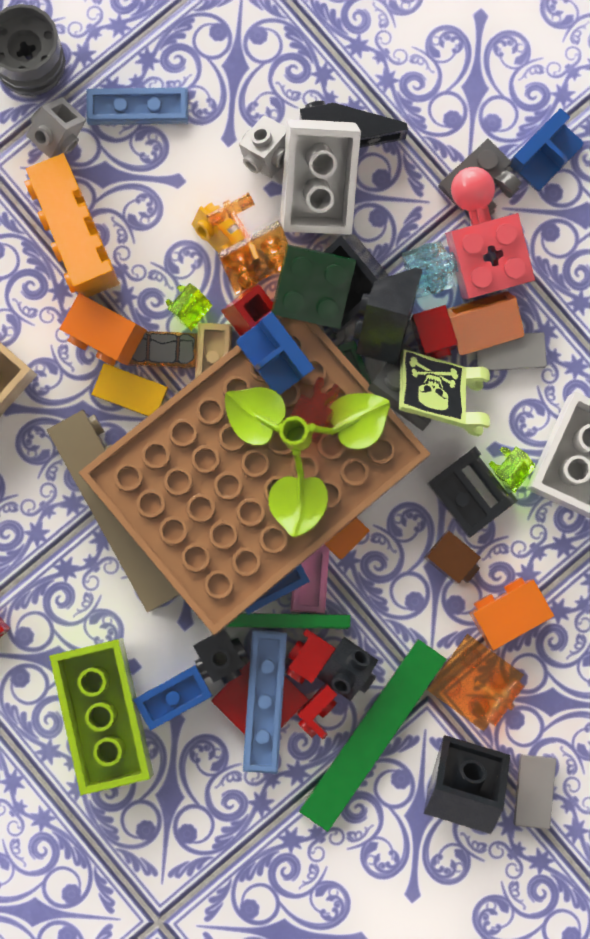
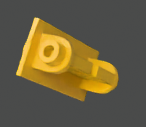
M211 202L205 208L199 207L191 225L195 228L198 236L207 241L218 252L220 259L225 264L230 265L236 272H239L245 260H251L258 253L254 248L256 244L240 228L232 234L227 231L235 222L219 205L214 206Z

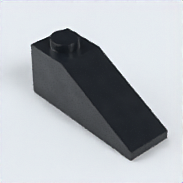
M314 101L306 104L305 108L300 109L299 120L356 123L361 131L359 148L405 140L408 132L406 122L337 103L325 104L324 101Z

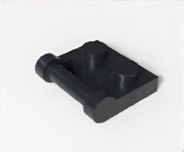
M476 446L427 483L468 538L472 537L518 501L512 492L507 493L479 457L482 454ZM467 465L471 467L498 502L493 507L487 504L463 473L462 469Z

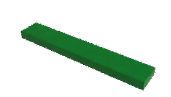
M417 639L299 809L300 813L328 832L447 660L445 657L421 640Z

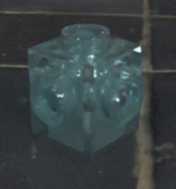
M441 241L426 243L419 248L402 253L405 271L413 268L423 269L416 298L429 294H438L443 290L455 287L453 273L458 272L457 262L453 252L447 253Z

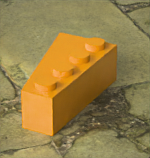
M59 154L26 168L30 178L24 181L31 199H38L42 211L37 212L45 231L51 230L55 242L50 244L58 262H64L68 273L63 275L71 293L77 291L86 297H91L119 285L120 282L65 154Z

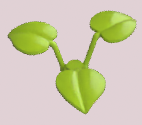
M254 387L239 391H227L225 393V408L228 420L234 432L242 441L253 446H263L271 440L275 431L280 433V437L285 445L292 450L297 469V478L292 476L280 478L271 487L268 498L271 513L290 536L299 537L313 529L323 517L328 505V492L324 482L317 477L304 479L300 453L311 444L312 433L329 435L338 433V438L345 447L355 450L366 449L375 444L383 433L390 410V401L388 399L369 393H354L342 396L335 400L328 409L327 416L334 427L327 428L316 426L314 423L307 425L305 420L297 416L285 419L286 406L284 400L272 389Z

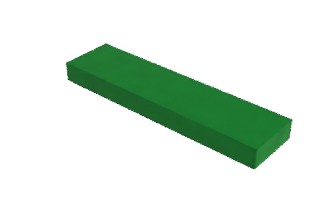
M242 613L226 627L349 629L351 615L251 613L247 615Z

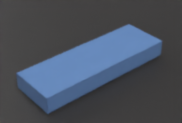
M188 87L86 89L87 124H189Z

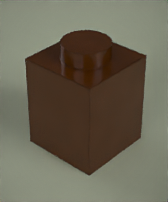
M449 530L441 536L424 557L454 584H460L462 580L468 583L480 569L476 563L481 557Z

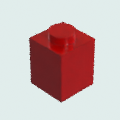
M258 284L245 290L223 308L221 312L241 337L271 312L273 302Z
M446 305L413 314L410 323L420 354L440 360L451 356L450 350L455 349L458 342Z

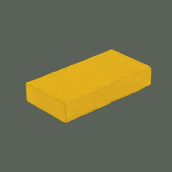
M103 363L91 395L148 417L162 406L168 387Z

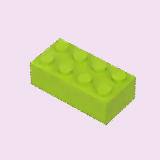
M123 638L50 655L49 658L80 796L151 779L154 772L140 711L133 700L136 698Z

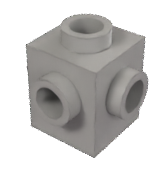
M60 97L41 106L32 115L30 120L32 125L26 136L49 158L63 152L68 154L77 146L79 142L77 136L86 119L63 97Z
M263 115L255 126L244 134L239 142V147L244 157L243 163L250 171L256 174L261 172L272 179L279 169L284 167L286 127Z

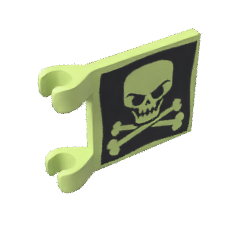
M403 349L400 363L399 410L462 427L473 436H481L483 434V427L488 428L490 426V417L483 412L466 413V385L472 390H481L483 388V381L488 382L490 380V372L485 367H464Z

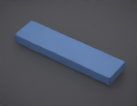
M252 630L243 772L278 774L287 632Z

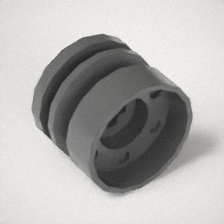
M17 4L6 7L0 11V80L6 88L19 95L35 96L46 93L58 84L64 74L66 63L56 25L45 11L36 6ZM31 55L32 59L27 60L26 56Z

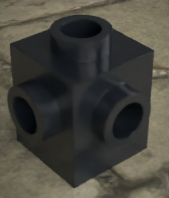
M226 628L216 636L211 635L193 645L199 656V659L195 660V664L204 679L210 677L213 683L221 679L223 684H226L242 675L239 668L245 665L242 658L246 657L247 653L239 638L236 637L232 640ZM217 652H223L227 656L225 664H220L216 661Z
M343 637L317 675V678L351 701L359 690L365 694L376 678L372 671L379 660L346 637Z

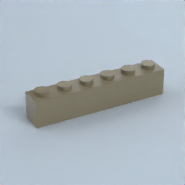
M81 410L48 428L47 432L145 610L151 612L180 596L78 473L112 446V444L105 446L100 434L104 433V429L96 415L93 414L89 417L84 410Z

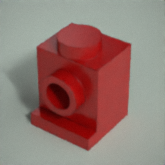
M306 628L302 634L307 639L304 643L300 640L296 642L287 656L292 662L285 671L288 676L300 684H303L305 679L313 683L336 649Z

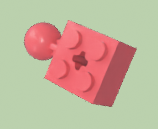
M468 167L461 170L452 181L451 195L457 206L468 211L472 226L447 232L445 235L462 299H470L535 281L519 214L516 213L491 220L488 205L495 195V183L492 176L486 170L479 167ZM488 247L491 252L496 254L493 265L491 261L485 262L483 259V255L488 253Z

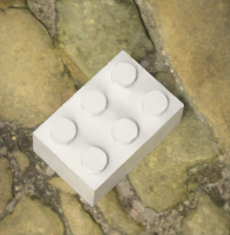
M287 119L280 223L283 232L352 235L361 131L356 123Z
M573 392L567 397L526 490L587 518H590V398L578 392Z

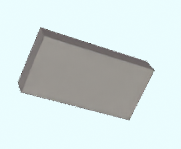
M544 332L525 333L522 338L476 351L477 367H485L489 371L545 368L547 362Z
M520 754L513 822L515 826L550 829L556 758Z

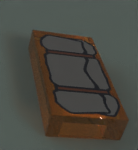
M146 331L128 366L195 369L197 333Z

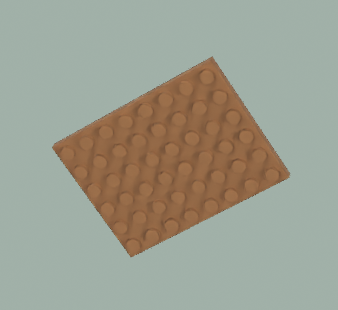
M276 316L315 368L280 395L286 406L285 419L297 416L305 420L307 425L314 423L316 426L333 428L334 426L330 423L327 416L331 404L338 398L348 394H374L367 390L370 384L317 324ZM238 345L78 472L213 636H216L430 456V452L391 408L379 440L366 449L355 450L345 447L340 442L338 433L333 435L312 433L311 444L300 453L304 479L317 477L324 482L328 492V505L323 517L313 529L299 537L290 536L271 513L268 498L271 487L280 478L285 476L297 478V469L292 450L285 445L280 437V433L275 431L271 440L266 445L253 446L245 443L234 432L226 414L225 393L227 391H239L254 387L269 388Z

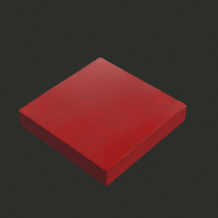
M250 661L240 670L242 675L228 682L211 700L244 735L246 729ZM285 675L281 728L309 700Z

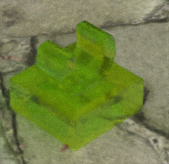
M188 283L186 287L183 285L177 287L181 293L173 302L170 299H167L165 302L168 310L177 320L192 331L213 305L198 288Z
M501 447L500 451L506 457L505 461L501 465L490 461L489 466L502 484L515 493L536 466L527 453L520 448L515 447L511 451L507 447Z

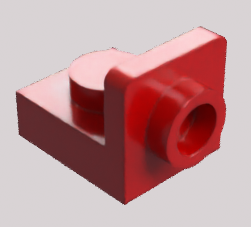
M324 684L297 712L298 716L302 719L298 725L311 738L318 734L324 739L328 735L327 731L315 720L318 715L324 718L337 704L333 699L338 694L328 684Z

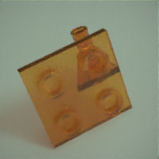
M248 192L232 202L228 199L222 203L223 207L206 215L212 228L231 219L243 239L217 253L235 295L256 286L258 282L273 274L280 273L286 245L288 244L279 220L249 235L237 215L255 206Z
M466 634L427 690L482 731H485L489 723L497 727V724L507 710L512 711L515 707L513 702L525 687L519 682L524 674L469 634Z

